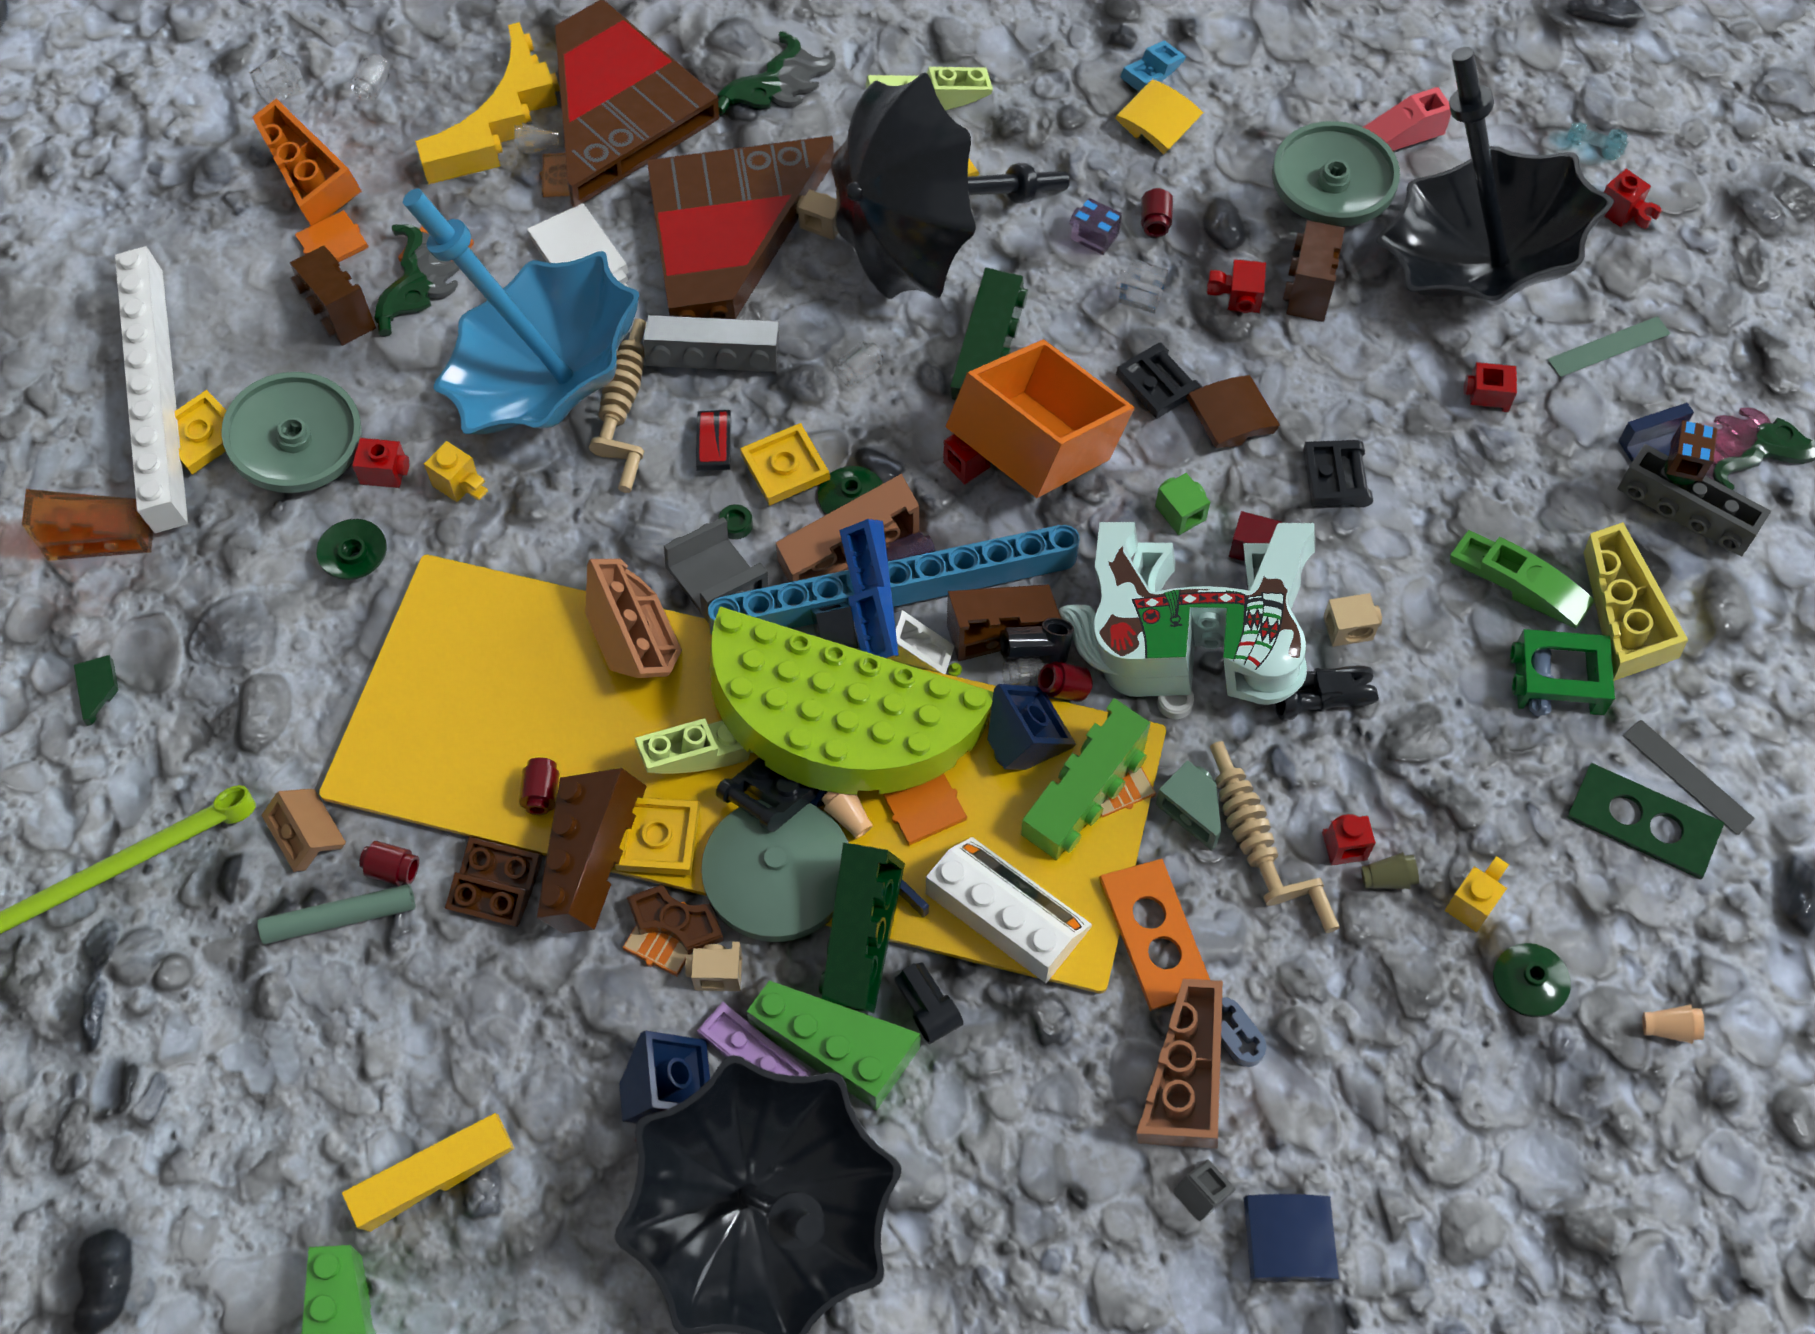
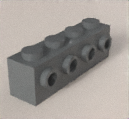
M648 315L643 339L645 366L776 372L779 355V321Z
M1644 444L1629 466L1617 490L1625 493L1631 499L1638 500L1653 508L1661 515L1688 527L1692 532L1701 534L1714 541L1725 550L1732 551L1742 557L1760 531L1771 510L1707 476L1703 478L1702 482L1695 481L1688 485L1672 482L1664 472V464L1669 456Z

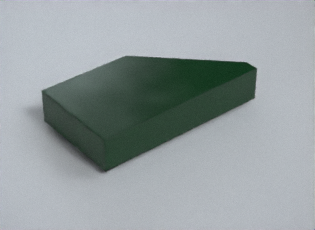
M110 655L74 664L82 718L87 726L92 725L97 718L95 716L106 701L112 700L119 690L114 661Z

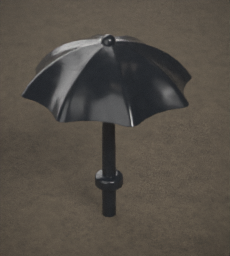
M1461 47L1454 50L1451 55L1458 90L1450 97L1449 107L1452 117L1465 124L1471 159L1447 171L1410 181L1401 211L1394 221L1377 236L1376 242L1394 254L1401 263L1405 272L1407 289L1417 294L1431 297L1470 296L1490 304L1499 305L1524 288L1537 283L1562 278L1577 269L1585 258V243L1590 230L1606 215L1612 207L1614 199L1597 190L1588 182L1580 169L1579 157L1576 153L1530 155L1511 152L1499 146H1489L1485 117L1493 110V94L1490 88L1479 84L1473 49L1471 47Z
M921 73L912 82L900 86H890L880 81H874L859 99L851 117L847 138L835 152L831 161L832 175L836 188V228L842 238L854 247L868 279L887 299H892L901 292L908 290L922 291L934 298L941 297L946 276L955 255L962 245L973 237L976 230L969 195L1006 194L1012 202L1020 204L1030 202L1037 192L1065 191L1070 184L1069 176L1064 171L1035 172L1034 168L1027 163L1013 164L1007 169L1005 174L968 176V159L971 146L970 133L966 128L956 123L945 111L927 73Z
M731 1055L721 1062L712 1077L689 1098L667 1110L646 1115L637 1122L635 1137L638 1150V1173L629 1207L616 1228L615 1241L621 1249L636 1258L651 1273L665 1297L672 1325L678 1334H703L707 1332L807 1334L812 1325L838 1302L855 1293L874 1288L882 1282L885 1271L881 1252L883 1217L889 1197L901 1176L902 1168L897 1158L881 1148L866 1132L851 1105L846 1083L838 1073L828 1072L813 1076L778 1074L762 1069L741 1056Z

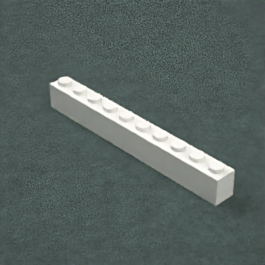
M147 246L115 254L137 512L153 532L158 533L187 525L188 518L183 468L179 457V449L181 450L178 420L175 418L174 412L177 409L163 271Z

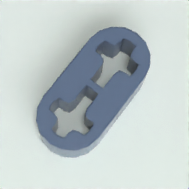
M1223 997L1222 1012L1231 1011L1233 1013L1230 1022L1235 1029L1232 1030L1226 1021H1222V1046L1237 1064L1244 1067L1258 1065L1267 1049L1263 1035L1235 1000ZM1237 1035H1240L1247 1044L1254 1042L1257 1045L1254 1050V1056L1249 1052L1242 1054L1239 1051L1242 1042Z

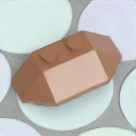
M590 559L587 563L585 614L609 670L635 678L669 676L682 649L657 594L639 576L626 569L628 565L622 559Z

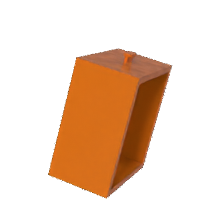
M1042 339L967 372L945 427L1030 494L1039 498L1109 461L1135 407L1046 340Z

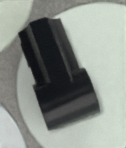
M1048 618L1043 621L1042 626L1005 628L1000 633V653L1004 660L1039 658L1047 664L1053 662L1065 663L1068 659L1074 627L1067 620Z
M923 962L911 964L894 978L895 984L913 1011V1018L920 1033L928 1044H932L964 1025L962 1016L955 1003L948 995L944 996Z

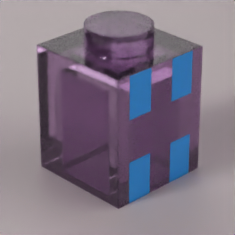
M1088 198L1081 208L1077 207L1071 216V240L1104 255L1120 233L1122 213Z

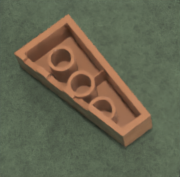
M900 474L776 542L777 559L788 582L849 570L839 530L866 519L883 521L887 555L919 543V504L903 475Z

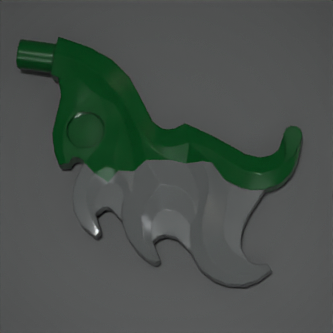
M784 31L779 32V41L788 45L787 48L767 63L766 72L741 77L726 85L717 94L719 115H723L728 106L734 103H743L762 109L770 108L772 101L783 107H794L801 104L803 98L801 96L793 97V95L812 92L819 87L818 81L810 82V79L818 75H824L834 68L836 64L834 52L830 51L829 55L823 58L812 56L801 48L800 41L796 37Z
M394 224L391 227L393 235H405L408 238V242L400 264L402 270L405 271L403 276L384 290L376 305L374 319L378 323L379 335L384 337L392 334L391 321L394 320V317L400 314L425 310L432 306L429 298L438 299L449 296L458 286L456 280L449 284L445 282L460 270L453 261H439L429 252L426 245L430 236L429 233L421 232L419 228L409 224Z

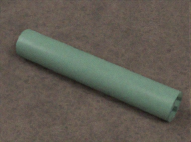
M407 884L258 919L259 936L265 945L416 909L415 898L411 885Z

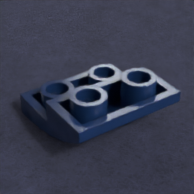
M1260 1194L1243 1197L1251 1280L1289 1282L1294 1279L1331 1282L1339 1279L1330 1196Z

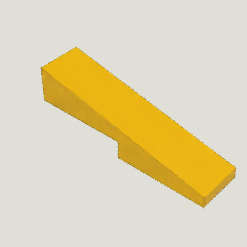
M494 1113L341 1193L356 1227L371 1232L439 1189L444 1191L451 1189L515 1148L499 1115Z

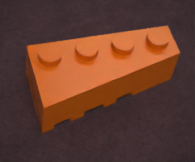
M277 98L252 116L299 208L311 226L330 217L362 191L350 169Z

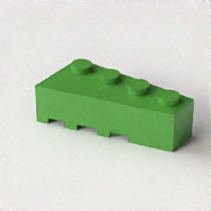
M1115 698L1106 708L1108 711L1107 720L1102 727L1095 723L1086 734L1087 739L1082 745L1081 755L1078 756L1072 753L1065 762L1058 777L1061 780L1060 783L1051 781L1022 820L1021 835L1055 860L1064 851L1070 853L1076 847L1082 836L1080 831L1086 824L1092 826L1102 814L1104 808L1101 805L1108 797L1115 799L1125 785L1123 778L1129 771L1136 773L1146 760L1147 755L1144 753L1151 722Z
M770 980L746 1011L748 1022L768 1039L820 1074L828 1072L838 1073L844 1079L847 1091L876 1111L920 1049V1033Z
M351 1245L309 1247L302 1334H376L370 1312L371 1303L362 1255Z

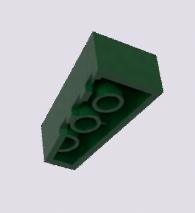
M985 267L951 382L952 399H957L967 372L1011 353L1010 346L1013 338L1017 336L1020 323L1019 318L1028 297V289H1024L1022 275Z
M843 842L831 932L827 943L826 968L819 981L821 999L852 1010L873 1014L875 1013L905 863L889 850Z

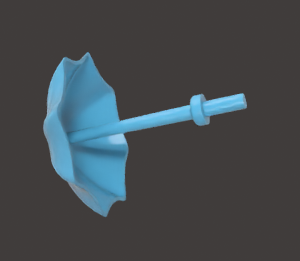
M413 189L405 195L403 204L430 235L426 244L429 252L439 261L452 260L487 299L486 302L467 311L460 317L458 337L452 356L433 385L436 392L447 396L457 407L463 433L479 435L495 433L518 425H527L540 429L554 427L562 422L569 412L584 398L607 386L612 381L617 369V350L633 323L638 308L639 292L636 289L623 285L613 276L608 266L607 254L604 251H598L581 259L562 263L530 261L523 266L510 283L502 288L468 247L471 241V234L461 220H446L421 189Z

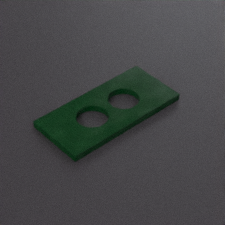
M1592 762L1586 771L1567 816L1568 819L1699 879H1702L1705 875L1725 823ZM1616 798L1632 800L1640 809V821L1632 825L1618 822L1610 812V802ZM1657 816H1667L1675 820L1681 828L1680 840L1675 843H1664L1658 840L1651 832V820Z

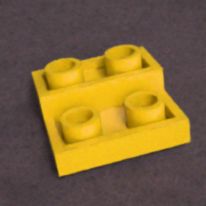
M1152 79L1121 110L1115 119L1136 139L1141 134L1144 135L1164 155L1204 112L1178 91Z

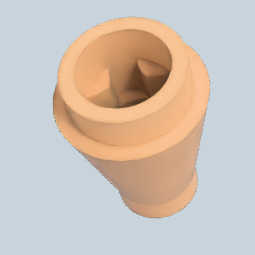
M827 792L821 799L825 804L824 810L846 828L855 839L860 838L873 827L857 795Z
M1689 1004L1654 1012H1643L1642 1025L1644 1035L1658 1036L1693 1044L1694 1040H1703L1704 1016L1701 1008H1692Z

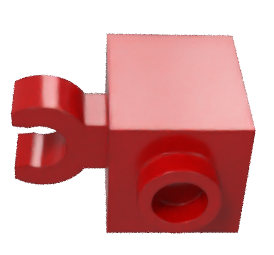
M1628 169L1623 170L1609 182L1603 192L1614 199L1612 207L1604 217L1620 228L1634 217L1635 223L1639 227L1647 229L1652 219L1657 220L1662 209L1655 203L1645 202L1651 185Z
M1234 259L1231 275H1226L1219 270H1211L1209 272L1206 294L1211 296H1219L1224 293L1229 294L1227 310L1243 313H1260L1265 290L1266 262Z

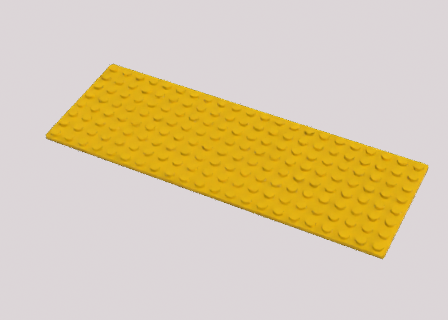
M424 555L418 563L319 794L327 802L547 856L555 808L548 811L545 815H532L526 812V809L519 804L522 771L527 766L528 760L542 757L555 761L557 770L560 772L559 781L560 777L623 768L647 786L643 797L699 801L700 810L691 875L616 871L615 866L611 869V872L706 896L702 880V858L706 844L718 824L727 815L739 808L732 802L726 803L716 796V789L722 780L726 778L732 779L759 756L753 752L750 753L748 761L711 770L674 774L647 773L635 744L636 737L705 718L707 724L722 721L711 692L709 669L712 635L710 633V625L705 618L664 609L682 652L669 676L635 678L609 670L585 614L586 591L433 555ZM925 670L992 692L996 687L982 682ZM1049 698L1076 745L1072 749L1027 770L1004 769L994 757V750L987 740L989 719L984 733L970 752L967 751L957 760L953 768L944 773L951 788L957 790V799L967 816V820L912 845H908L898 824L892 822L893 814L883 794H879V790L857 792L864 811L873 825L860 838L855 839L846 828L834 819L843 831L848 843L886 849L903 861L905 866L902 880L929 905V913L923 918L905 899L898 895L890 942L1038 978L926 894V876L950 848L973 837L1092 924L1090 930L1048 981L1099 994L1107 990L1120 931L1099 877L1103 874L1136 865L1151 797L1133 804L1132 809L1124 808L1103 818L1100 815L1092 826L1086 824L1080 831L1082 836L1076 847L1070 853L1064 851L1057 860L1021 835L1023 818L1051 781L1060 783L1061 780L1058 777L1065 762L1072 753L1078 756L1081 755L1082 745L1087 739L1086 734L1095 723L1102 727L1107 720V711ZM1154 722L1150 723L1144 750L1147 757L1141 766L1152 787H1154L1166 735L1165 726ZM744 791V793H746L753 799L759 800L758 797H756L749 791ZM824 804L823 806L818 807V808H820L821 810H823L824 812H826V811L824 810L825 804ZM832 919L825 926L831 927Z

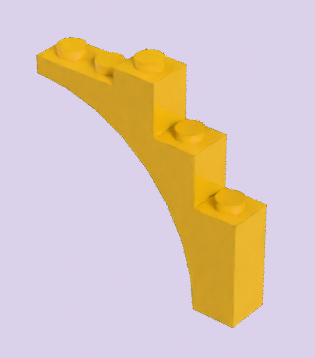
M520 22L508 25L511 38L510 60L504 77L494 93L478 110L460 123L438 134L415 141L428 185L501 167L497 155L503 153L501 142L529 136L527 122L532 121L530 111L558 105L555 92L560 91L556 73L550 74L546 61L539 63L537 55L530 54V52L534 51L530 34L523 33Z

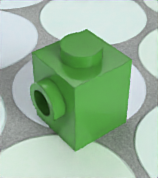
M1185 473L1176 479L1174 477L1169 478L1160 485L1155 507L1179 536L1207 520L1210 501L1206 497L1201 484L1194 482Z

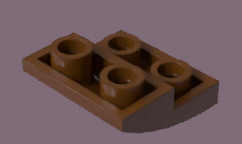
M1250 375L1233 377L1206 385L1190 392L1186 397L1215 448L1243 445L1248 437L1274 434L1280 426Z
M469 837L460 872L454 873L445 909L518 927L530 899L543 855Z

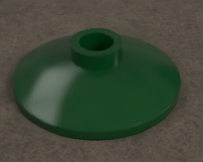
M859 466L841 467L830 473V480L820 484L818 491L819 505L825 515L882 485L883 482L874 472ZM856 488V490L854 491H848L846 489Z
M348 519L334 524L324 532L318 542L316 554L320 566L327 574L342 580H354L367 576L379 567L386 555L387 543L383 532L374 523L363 519ZM354 553H359L356 556L350 557Z
M1521 943L1511 946L1499 956L1494 965L1493 983L1498 996L1510 1009L1528 1017L1551 1015L1558 1011L1569 997L1571 990L1569 971L1561 958L1544 946L1533 943ZM1529 971H1536L1540 974L1542 979H1533L1530 976Z

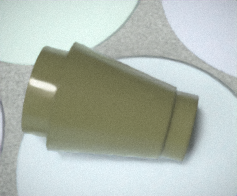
M1401 852L1368 864V866L1361 867L1365 889H1410L1411 885L1419 884L1418 868L1413 854L1404 855Z

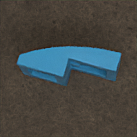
M1163 40L1146 48L1142 59L1125 66L1120 78L1140 92L1152 79L1159 82L1166 79L1185 61L1186 56Z

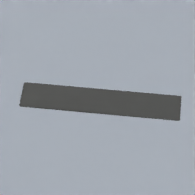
M1643 720L1637 722L1624 734L1629 741L1717 818L1725 822L1724 824L1737 835L1755 820L1749 812Z

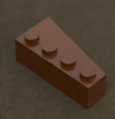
M623 768L560 777L537 918L563 934L595 930L611 883L607 881L609 874L615 864L620 862L623 850L619 848L625 830L632 828L636 817L632 813L637 798H643L647 787Z

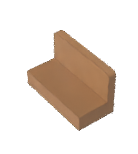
M314 789L278 791L261 815L293 872L307 870L319 851L342 849L346 844V841Z

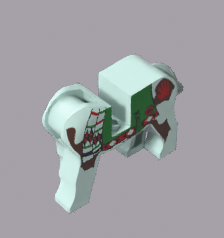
M1099 522L1095 572L1098 587L1101 591V602L1097 612L1090 605L1075 604L1065 605L1058 612L1061 619L1067 620L1073 625L1072 639L1080 656L1093 668L1103 672L1109 685L1124 695L1134 697L1191 695L1195 646H1203L1209 649L1224 647L1223 659L1227 696L1262 705L1281 702L1292 696L1303 685L1307 675V666L1304 658L1306 653L1305 636L1291 608L1300 589L1302 569L1310 556L1315 553L1314 523H1278L1270 543H1243L1248 590L1213 586L1162 590L1165 582L1175 571L1173 543L1138 542L1135 522ZM1135 553L1134 560L1132 562L1131 557Z

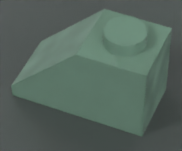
M1187 760L1159 789L1155 805L1212 851L1217 846L1221 834L1216 782L1213 781L1212 776L1207 770L1200 766L1196 767Z

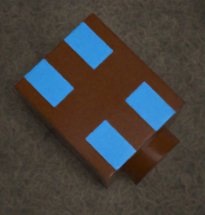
M1682 420L1671 440L1666 474L1702 482L1714 461L1718 428Z

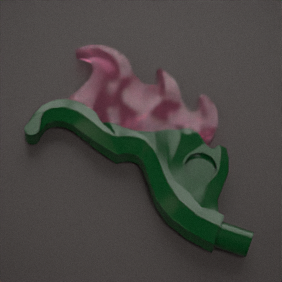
M1747 407L1740 408L1738 411L1739 415L1747 417V420L1728 415L1716 416L1713 422L1723 426V428L1717 430L1714 461L1712 463L1714 466L1713 479L1731 490H1734L1735 486L1728 480V475L1759 466L1763 458L1769 457L1799 464L1815 461V439L1811 440L1805 437L1791 423L1777 417L1772 424L1763 412Z

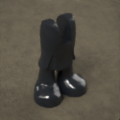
M1358 665L1333 669L1314 668L1313 671H1307L1306 679L1297 691L1312 689V693H1298L1296 691L1286 700L1275 703L1277 715L1282 721L1295 719L1299 713L1312 710L1321 712L1333 707H1363L1376 703L1379 700L1377 688L1373 685H1366L1373 680V670L1371 667Z

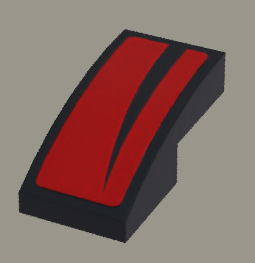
M731 410L697 412V471L730 470L732 451Z

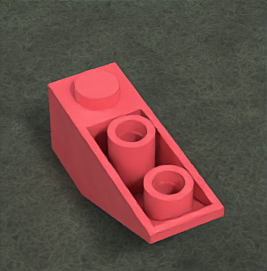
M1435 87L1409 96L1363 126V128L1378 135L1395 151L1444 135L1451 117L1449 102L1440 88Z

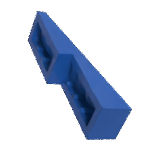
M866 519L839 530L855 594L849 596L848 600L851 606L860 650L891 659L899 656L884 524L883 521Z

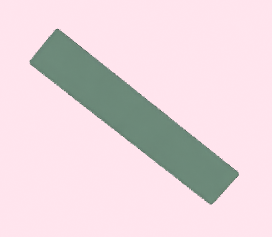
M1656 316L1548 358V361L1558 375L1562 377L1671 333L1660 318Z

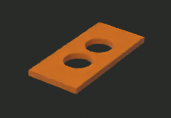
M1162 858L1103 874L1099 877L1150 1011L1176 1004L1183 979L1210 980ZM1141 899H1151L1157 902L1164 912L1162 925L1153 929L1141 926L1133 915L1134 904ZM1156 939H1167L1173 942L1180 954L1178 965L1171 969H1162L1156 966L1149 957L1148 948L1150 943Z

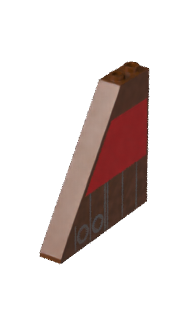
M598 0L555 25L570 201L573 207L588 201L646 165L647 160L656 159L719 120L718 97L605 0Z
M833 136L647 160L669 316L719 319L737 318L799 219L796 207L802 195L805 196L809 189L816 192L831 168V161L834 156Z

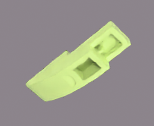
M928 67L927 74L931 78L935 93L945 110L964 106L992 94L993 89L987 68ZM868 75L865 85L867 89L874 81H880L886 85L900 86L912 82L918 76Z
M704 718L635 738V744L647 773L674 774L711 770L748 761L750 753H753L752 750L747 752L732 736L723 720L707 724Z

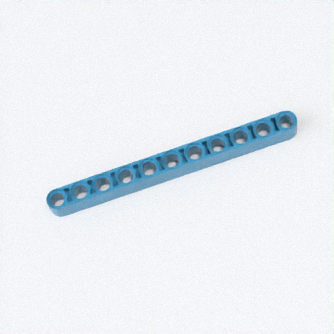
M1057 525L888 561L893 607L946 596L948 591L979 589L1067 570L1073 567L1077 560L1080 542L1079 533L1072 526ZM849 570L714 599L708 607L710 633L712 635L714 621L720 606L791 629L812 625L811 609L846 602L850 605L848 597L855 594Z

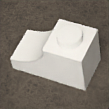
M901 610L894 613L899 656L893 657L890 660L946 674L955 645L905 611Z

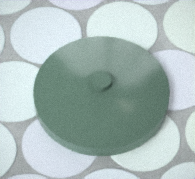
M1323 121L1303 126L1293 131L1282 141L1274 158L1272 179L1276 192L1282 201L1300 216L1310 221L1334 226H1351L1372 220L1389 207L1399 185L1400 167L1396 155L1390 146L1370 130L1347 122Z
M305 372L278 373L250 384L231 402L222 422L223 445L234 469L248 482L260 488L281 493L310 491L338 478L353 463L359 439L362 438L359 412L350 395L335 382L325 377Z
M761 799L757 800L767 808L772 807ZM808 803L774 832H770L762 827L760 820L739 807L727 815L714 829L703 853L702 880L708 901L714 912L727 926L749 938L767 942H784L807 936L823 927L833 918L843 842L848 843L834 819L811 803Z

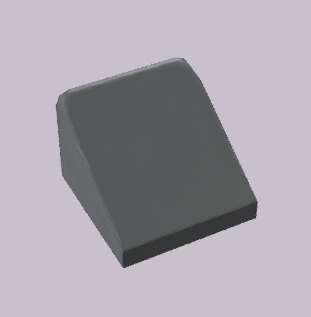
M1207 1159L1183 1178L1174 1189V1194L1195 1218L1201 1221L1236 1189L1214 1164Z

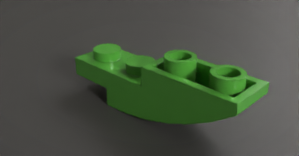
M1468 530L1450 554V563L1512 591L1513 600L1575 629L1594 603V599L1585 590L1562 572L1536 555L1500 536L1494 542Z

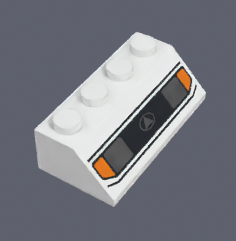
M973 837L950 848L926 876V894L1045 983L1048 982L1092 927L1090 922Z

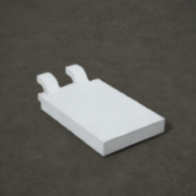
M584 203L527 228L530 239L547 263L569 262L598 251H604L607 254L611 273L620 283L627 286L628 277L626 274L629 272L626 262Z

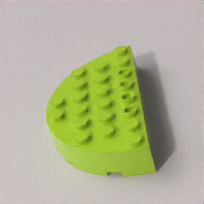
M721 606L714 621L709 669L711 692L724 724L747 752L752 750L757 756L765 760V766L792 781L827 792L857 795L858 791L879 790V794H886L924 784L953 768L959 758L967 751L970 752L984 733L990 719L993 702L992 691Z

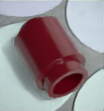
M1153 188L1145 192L1141 198V226L1144 232L1151 237L1166 235L1172 226L1173 196L1162 188Z
M1053 662L1044 665L1038 676L1040 690L1053 698L1082 702L1087 698L1093 687L1090 671L1081 666Z
M542 757L532 758L528 760L527 766L523 768L519 804L529 814L545 815L548 811L555 808L560 776L555 761Z
M374 841L370 846H366L363 849L359 859V866L363 868V875L365 877L401 886L403 883L411 884L414 881L419 868V857L413 855L409 849Z

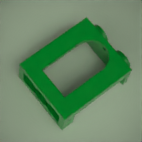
M1523 629L1517 642L1512 643L1510 661L1516 665V673L1512 679V693L1517 695L1518 709H1524L1529 698L1589 703L1590 714L1605 715L1614 702L1615 691L1610 636ZM1541 649L1585 652L1587 681L1544 677L1533 668L1531 663L1532 655Z

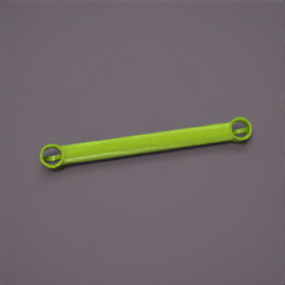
M238 785L227 788L207 808L0 911V934L221 822L233 824L243 821L254 812L256 808L255 800L245 786Z

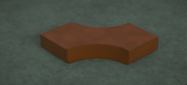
M663 884L627 897L640 935L653 932L670 935L685 947L688 954L693 953V948H703L705 945L718 944L724 941L711 904L688 905L681 903L669 895Z

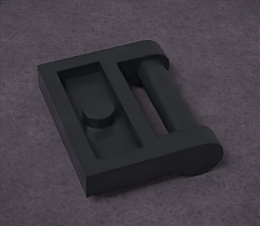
M1157 343L1118 366L1116 371L1117 377L1156 419L1188 401L1186 397L1190 392L1203 387L1197 380H1192L1168 355L1169 350L1163 343ZM1159 363L1181 388L1177 389L1155 364Z
M1362 441L1305 442L1303 452L1312 506L1353 504L1355 507L1362 508L1373 503L1372 491L1367 486L1362 457L1365 454V448ZM1341 456L1349 459L1354 488L1347 489Z
M758 757L732 779L726 778L722 780L716 789V796L726 803H734L760 820L762 827L770 832H774L816 798L815 788L792 781L765 766V760ZM744 791H749L750 793H752L753 795L763 800L772 807L767 808L757 800L753 799L752 797L744 793Z

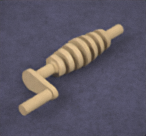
M639 318L633 322L629 339L623 340L619 345L616 355L617 369L614 378L602 389L599 418L603 421L600 435L599 437L592 438L589 444L590 451L597 456L626 459L618 489L623 493L631 492L639 462L644 455V450L639 446L612 440L616 426L624 424L641 386L640 381L642 379L645 357L644 346L641 344L647 323Z
M1218 741L1213 743L1210 749L1220 771L1215 781L1217 788L1221 789L1219 796L1221 802L1224 803L1222 806L1224 815L1228 816L1226 823L1230 830H1234L1232 835L1235 840L1242 842L1239 847L1243 854L1249 855L1247 857L1249 865L1257 867L1261 871L1269 891L1263 897L1266 905H1278L1309 894L1325 933L1338 930L1340 927L1323 889L1324 884L1321 878L1287 886L1282 885L1273 863L1278 857L1276 847H1270L1275 841L1273 834L1268 832L1271 826L1269 820L1265 818L1267 816L1265 807L1259 805L1261 800L1257 793L1252 792L1254 788L1250 781L1245 780L1246 774L1243 769L1234 768L1224 742Z

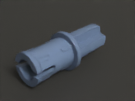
M1541 649L1533 653L1531 658L1532 666L1540 675L1554 678L1551 675V649ZM1529 698L1530 712H1532L1533 716L1537 717L1549 715L1551 712V700Z

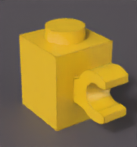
M448 441L424 463L431 485L455 502H458L466 493L480 500L488 492V489L482 486L485 480L478 475L472 457Z
M1496 856L1485 873L1474 866L1452 897L1445 912L1475 932H1478L1507 889L1498 881L1509 864Z

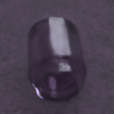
M921 531L892 541L888 544L889 547H886L888 561L936 551L929 535L924 536Z

